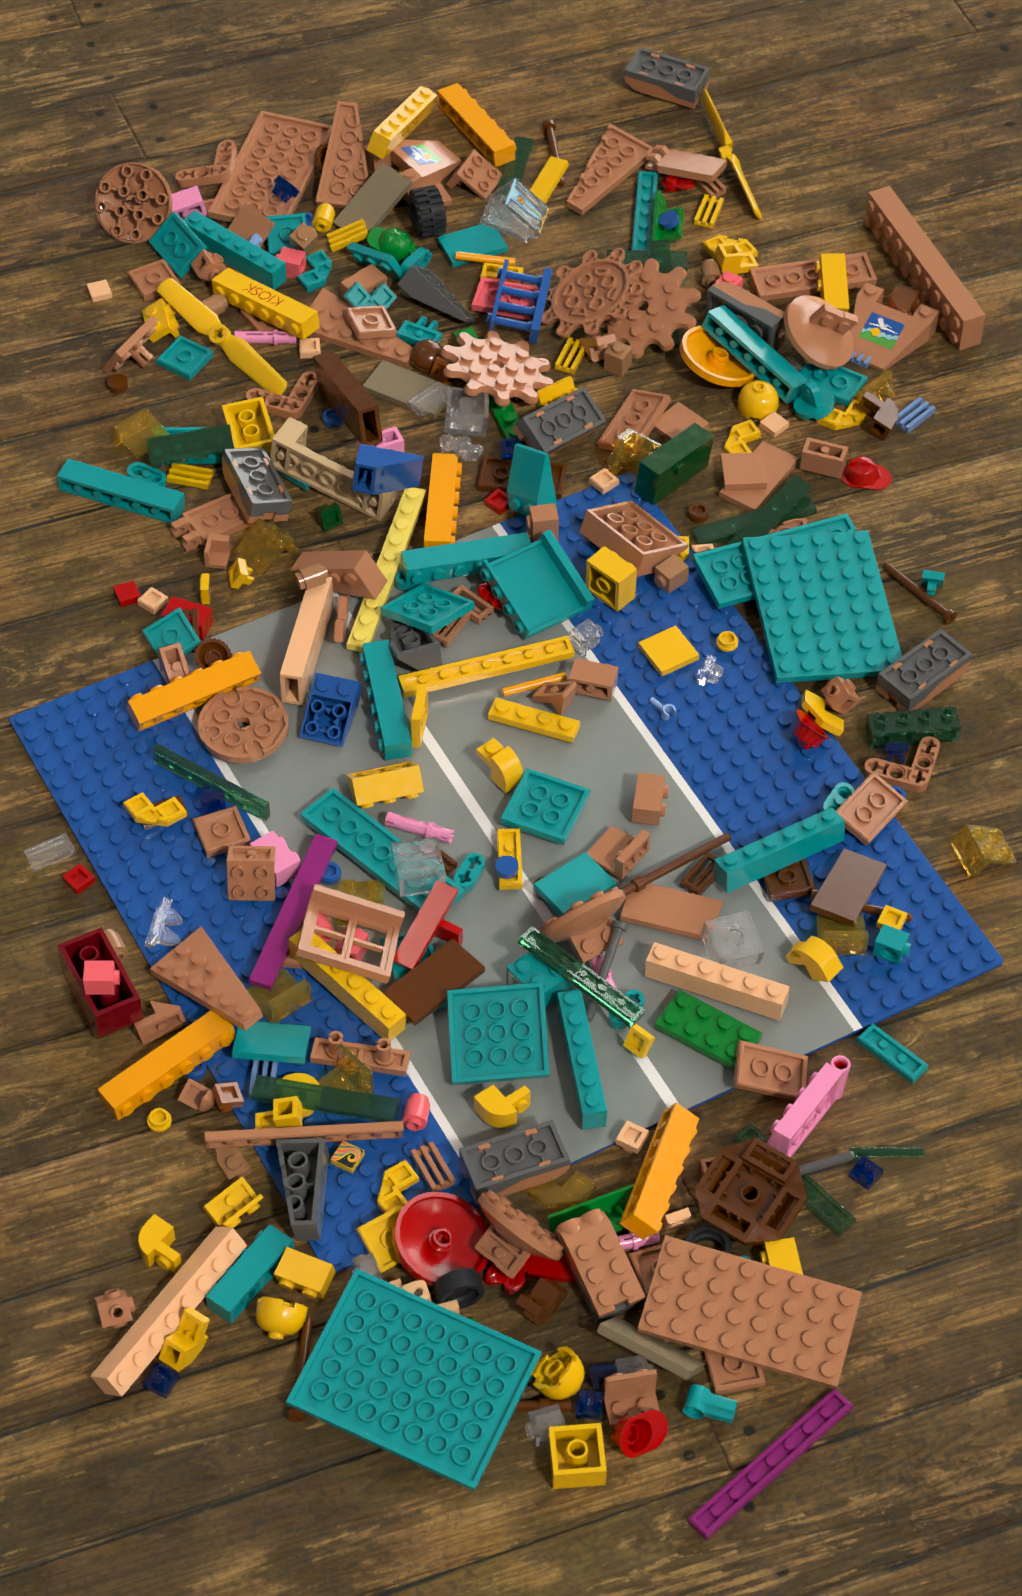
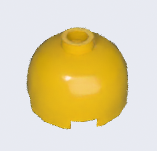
M755 380L747 383L741 389L738 396V411L746 419L752 417L759 418V421H761L774 411L777 412L779 407V397L776 389L765 381Z
M261 1297L257 1301L255 1317L259 1327L269 1332V1338L283 1340L284 1336L294 1335L301 1329L308 1308L298 1303H295L293 1308L292 1304L283 1302L282 1299Z
M568 1347L557 1348L559 1352L551 1357L545 1355L533 1372V1376L536 1378L533 1385L550 1399L562 1400L575 1395L583 1382L585 1374L583 1364L579 1357Z

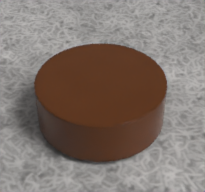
M122 374L111 375L107 379L108 390L115 394L125 392L128 389L127 377Z
M699 502L691 504L688 508L689 520L694 523L707 521L709 518L708 506Z

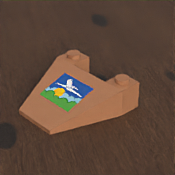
M403 140L384 159L367 151L368 144L364 145L367 168L374 173L383 162L389 167L396 165L403 171L400 174L411 180L413 185L402 197L407 203L411 189L436 185L461 164V159L439 141Z
M865 283L857 294L854 315L858 316V323L851 328L854 342L853 351L857 352L854 359H857L860 354L864 355L861 362H864L868 356L872 357L868 366L885 371L931 338L937 329L939 311L920 304L913 316L882 305L884 289Z

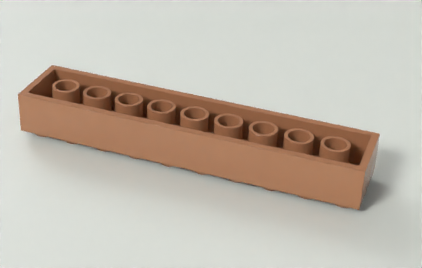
M887 186L868 192L866 216L864 217L866 227H869L873 232L875 239L881 243L884 251L892 258L894 265H897L900 269L902 276L911 284L912 290L916 291L921 302L939 311L938 323L940 328L949 336L951 343L959 351L981 344L986 314L892 188Z

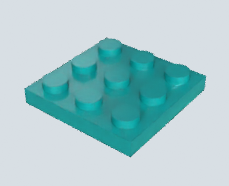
M422 583L382 606L381 615L393 621L407 624L409 627L423 630L425 633L433 634L474 609V601Z
M527 768L501 816L500 824L515 829L520 828V831L565 845L590 797L591 789Z

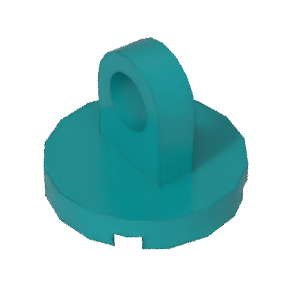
M809 379L802 383V393L796 397L793 403L797 417L810 421L809 418L820 420L828 416L834 409L835 400L833 394L828 390L819 389L813 380Z

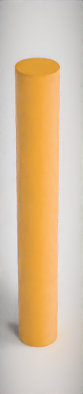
M455 252V260L504 265L506 259L509 260V266H515V258Z
M565 672L501 688L503 697L540 688L545 682L567 681V675Z

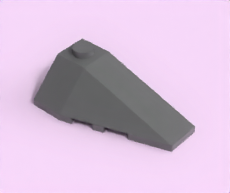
M412 265L399 281L398 285L402 288L401 292L406 297H412L465 322L473 323L475 321L474 317L462 304L453 301L455 298L453 293L444 289L446 285L428 268Z
M390 619V647L399 660L419 671L442 666L440 645L433 634L425 633L423 630L409 627L407 624Z

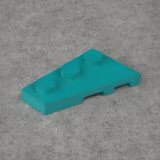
M353 242L347 247L352 254L351 258L355 262L366 266L372 264L384 275L397 282L406 274L392 255Z

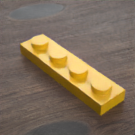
M496 697L488 713V720L571 743L574 742L580 728L579 720Z

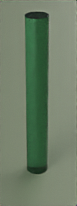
M849 1147V1151H853L855 1157L924 1156L923 1147Z

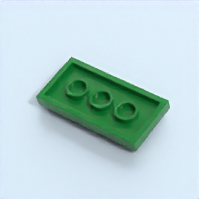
M680 989L656 1020L654 1027L734 1071L737 1043L741 1040L758 1044L762 1038V1032Z

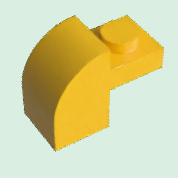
M737 242L717 245L715 259L722 273L727 270L738 276L739 273L750 272V268L758 267L752 253H742Z
M492 738L476 749V755L491 768V780L502 791L507 793L518 786L523 777V769L517 755L509 746L504 748L495 738Z
M811 936L805 942L802 941L794 944L792 950L785 956L789 964L805 965L811 978L815 981L829 982L843 968L834 950L826 942L815 936Z
M494 1084L474 1096V1111L484 1122L496 1128H508L516 1125L517 1113H523L531 1105V1091L525 1085L507 1097H504Z
M298 1096L273 1099V1111L255 1113V1129L302 1127V1104Z
M155 1214L144 1224L139 1233L142 1260L149 1268L156 1262L162 1269H169L176 1274L181 1269L182 1263L180 1254L169 1247L175 1241L174 1227Z
M190 1306L183 1311L177 1331L165 1338L158 1359L178 1372L190 1365L201 1352L208 1339L205 1333L210 1319Z

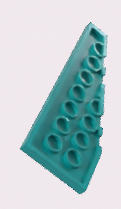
M843 514L763 536L856 531V528L848 514ZM741 542L692 555L691 560L718 609L755 599Z

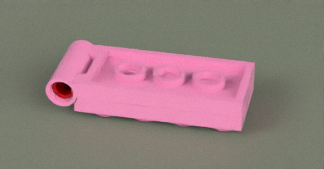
M835 1056L831 1060V1064L826 1062L818 1073L815 1071L812 1074L807 1088L802 1087L796 1096L795 1103L788 1104L784 1110V1117L781 1120L777 1119L770 1129L772 1136L767 1142L768 1145L789 1157L793 1156L833 1103L842 1097L851 1066L848 1058Z

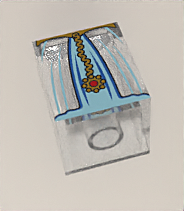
M514 178L489 196L480 223L527 243L541 235L543 231L542 226L547 220L546 215L549 207L520 181Z

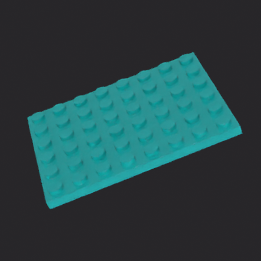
M868 530L746 537L742 539L741 544L776 683L831 680L836 676L843 679L877 677L878 673L902 657Z
M356 1268L286 1400V1405L475 1492L542 1356V1351Z

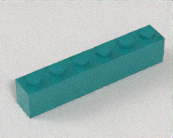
M193 211L183 219L207 246L206 251L212 254H219L227 265L273 290H276L287 280L286 263L197 211Z
M725 305L708 311L701 327L757 378L773 385L778 396L786 404L794 401L802 393L801 385L807 379Z
M67 459L57 475L59 491L171 524V522L178 520L185 509L183 492L88 465L80 461Z
M527 532L405 550L401 551L400 567L406 585L480 574L483 560L486 559L490 563L531 544Z
M389 640L362 643L363 652L359 653L360 665L365 666L363 670L364 683H369L366 691L368 700L373 702L370 704L371 716L376 717L377 720L374 721L375 734H380V738L377 739L379 752H384L385 760L411 757L412 742Z
M831 807L714 860L715 880L726 893H729L844 841L845 820Z
M580 989L557 992V1011L582 1130L606 1127L607 1107L582 991Z

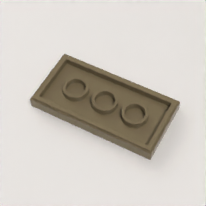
M382 162L336 217L333 224L340 229L363 219L369 233L370 230L380 225L413 183ZM366 238V239H363V240H361V241H359V242L362 243V244H364L365 241L367 240V238Z
M384 360L381 361L362 386L369 394L432 419H436L455 394V388Z
M617 1316L599 1325L598 1334L685 1380L700 1373L704 1368L705 1363L657 1337L637 1332L638 1327Z

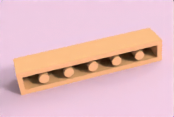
M654 942L646 959L645 977L778 1021L781 1020L788 1003L790 986Z

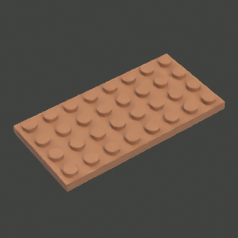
M261 111L236 157L231 179L222 184L208 210V218L232 223L244 203L264 216L293 214L316 170L314 154L317 147L321 144L329 143L332 125Z
M665 1235L637 1332L837 1390L862 1292Z

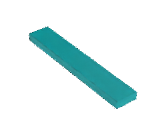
M638 172L631 257L651 258L650 240H652L651 226H653L652 213H654L653 199H655V191H657L658 172Z

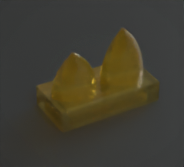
M888 369L861 389L854 399L861 401L867 391L880 400L882 399L877 391L885 396L894 398L895 389L890 381L894 374Z

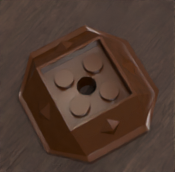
M756 1137L745 1140L742 1143L721 1148L695 1187L702 1221L744 1246L781 1240L807 1202L798 1161ZM749 1193H754L757 1195V1197L753 1200H747L745 1198V1196Z

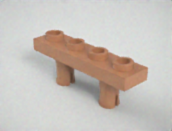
M333 1031L329 1034L328 1039L315 1037L310 1061L316 1064L406 1077L411 1053L406 1050L392 1049L391 1041L387 1038L379 1039L377 1046L344 1042L343 1034L339 1031Z

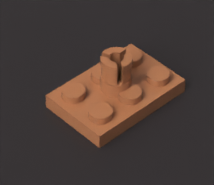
M152 315L113 354L102 370L107 374L113 369L117 371L131 357L143 368L154 357L143 345L156 331L154 326L159 320Z

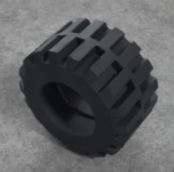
M435 185L411 189L408 196V206L411 222L417 236L423 239L445 234L447 227L446 211L438 188Z

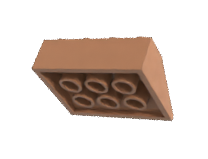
M633 501L586 510L580 528V533L587 537L588 541L593 542L600 549L605 546L609 550L616 552L625 561L633 564L637 568L636 577L653 573L655 566L672 555H679L689 546V544Z

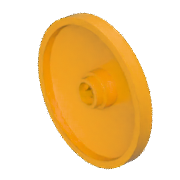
M701 326L693 327L684 334L680 343L681 357L686 365L703 379L726 387H740L754 380L755 375Z

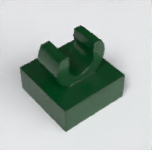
M336 502L318 507L317 513L322 530L326 532L343 524L340 506Z

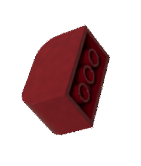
M102 927L57 945L66 983L97 1040L128 1028L143 1019L140 996ZM85 961H114L115 970L120 971V984L115 985V995H85L83 984Z

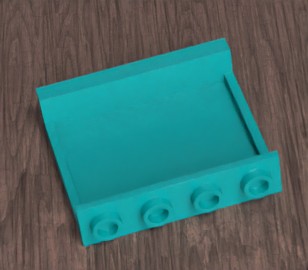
M550 529L543 532L541 539L490 563L486 559L482 562L480 569L482 579L488 582L495 599H499L505 615L511 618L515 631L521 634L524 640L590 610L595 598Z

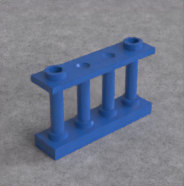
M505 259L504 266L499 267L497 279H500L493 312L488 313L486 325H490L489 331L494 330L495 324L525 330L526 333L530 334L529 342L537 344L553 269L544 268L543 276L539 275V277L507 270L509 260ZM505 279L535 284L540 290L532 292L504 286ZM502 294L530 299L537 304L536 306L527 307L500 300ZM498 309L530 315L533 321H528L527 323L498 317Z

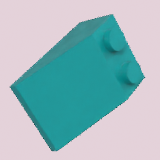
M519 443L515 445L507 487L508 504L511 511L527 516L529 515V506L555 503L558 510L548 453Z

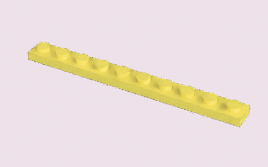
M408 488L403 492L376 564L387 579V583L376 600L363 599L347 641V650L363 652L362 643L373 642L382 618L381 607L387 604L395 582V574L400 569L401 551L407 550L426 498V490Z

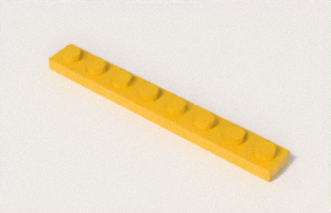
M567 635L398 676V682L404 698L417 694L419 684L427 685L428 692L574 658V649Z

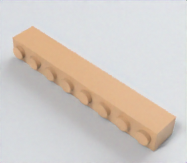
M215 1227L92 1373L90 1377L105 1394L123 1396L162 1349L165 1338L177 1331L183 1311L189 1306L195 1309L247 1247L246 1243L233 1228Z

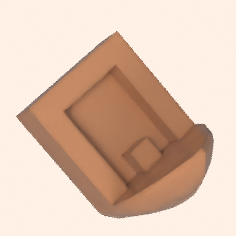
M190 1078L178 1098V1101L200 1112H206L215 1105V1097L212 1090Z

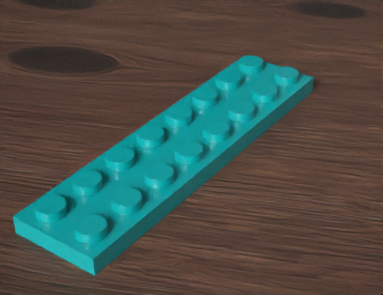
M335 788L330 789L300 813L302 821L320 835L338 840L336 848L417 912L420 911L437 880L458 889L459 893L451 907L465 896V890Z

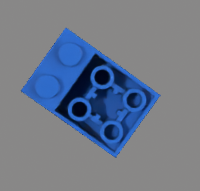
M360 444L355 463L352 491L376 495L418 487L420 485L424 456Z
M315 672L299 737L343 747L358 709L363 689L358 681Z

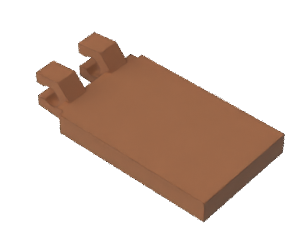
M656 145L654 147V152H661L662 155L658 153H648L646 155V160L654 161V163L648 162L646 169L710 183L727 167V159L678 150H668L665 145Z
M229 493L182 513V518L171 522V527L173 528L171 535L175 539L182 537L184 541L182 547L188 552L196 549L199 544L205 546L209 533L231 535L257 523H247L233 494Z

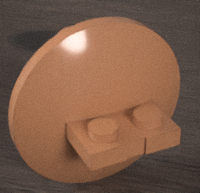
M129 162L112 168L104 175L96 190L95 210L98 220L108 234L122 242L142 243L149 241L172 213L173 199L167 181L156 169L146 164Z
M811 295L799 296L789 303L784 313L785 336L791 341L806 363L813 364L824 370H834L842 367L850 360L854 349L850 329L858 323V316L838 310V308L833 307L825 300Z
M618 887L608 890L605 894L601 890L590 896L591 899L585 903L581 900L571 905L570 909L559 918L555 916L544 922V926L539 928V936L542 942L568 940L581 965L606 952L613 932L611 917L626 899L623 890ZM622 937L620 938L618 947L624 943Z
M491 1190L480 1195L478 1202L491 1225L474 1248L488 1260L495 1263V1266L504 1274L513 1279L531 1254L545 1259L560 1260L564 1254L562 1251L564 1246L555 1240L556 1237L551 1231L538 1226V1220L530 1214H524L519 1209L515 1210L510 1206L512 1203L502 1195L498 1196Z

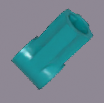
M693 1384L689 1386L682 1411L686 1416L693 1419L708 1417L732 1424L738 1401L712 1394L708 1388Z

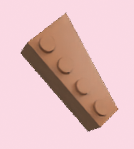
M367 550L302 552L290 570L294 575L299 569L319 562L321 566L325 565L329 577H332L333 592L376 600L387 583V579Z

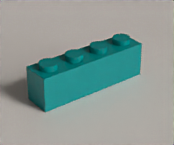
M270 1224L264 1231L261 1230L256 1235L252 1245L241 1252L236 1263L226 1270L219 1282L206 1295L207 1308L232 1324L273 1278L286 1247L294 1249V1240Z

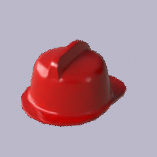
M859 456L849 461L841 479L849 487L882 490L890 485L892 477L890 472L883 466L875 464L868 457Z
M796 710L799 720L793 734L798 738L799 746L804 750H808L810 747L818 748L826 739L830 740L824 729L815 723V719L802 710Z
M655 1409L647 1410L637 1415L625 1416L618 1421L614 1432L610 1434V1438L615 1441L626 1457L635 1458L661 1445L668 1432V1422L666 1416L661 1411Z

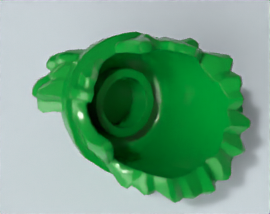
M375 227L370 230L367 236V242L371 248L392 255L397 262L407 258L416 251L417 245L412 242L410 236L397 227H390L388 229Z

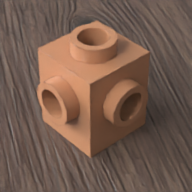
M202 250L191 263L197 276L204 282L209 281L212 283L214 277L227 269L223 263L224 259L219 254H212L206 250Z
M839 676L831 679L821 690L826 697L824 698L825 703L831 709L843 715L847 714L861 701L854 691L856 689L855 685L849 679L845 680Z
M111 1289L106 1291L105 1295L95 1297L102 1328L109 1326L113 1328L123 1327L128 1324V1321L133 1320L131 1312L135 1311L132 1296L127 1297L125 1290Z

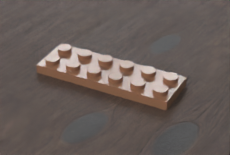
M866 252L845 255L848 289L863 287L865 283L876 285L877 278ZM819 259L750 268L749 275L757 297L769 301L820 293L816 290V282L819 279V275L815 273V262Z

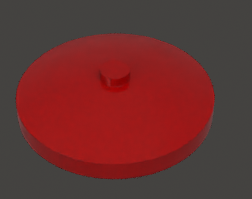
M444 1192L420 1194L403 1206L394 1221L392 1243L398 1260L417 1280H424L427 1285L434 1287L436 1280L443 1274L460 1268L475 1269L480 1274L488 1262V1259L474 1248L488 1227L480 1213L460 1197Z

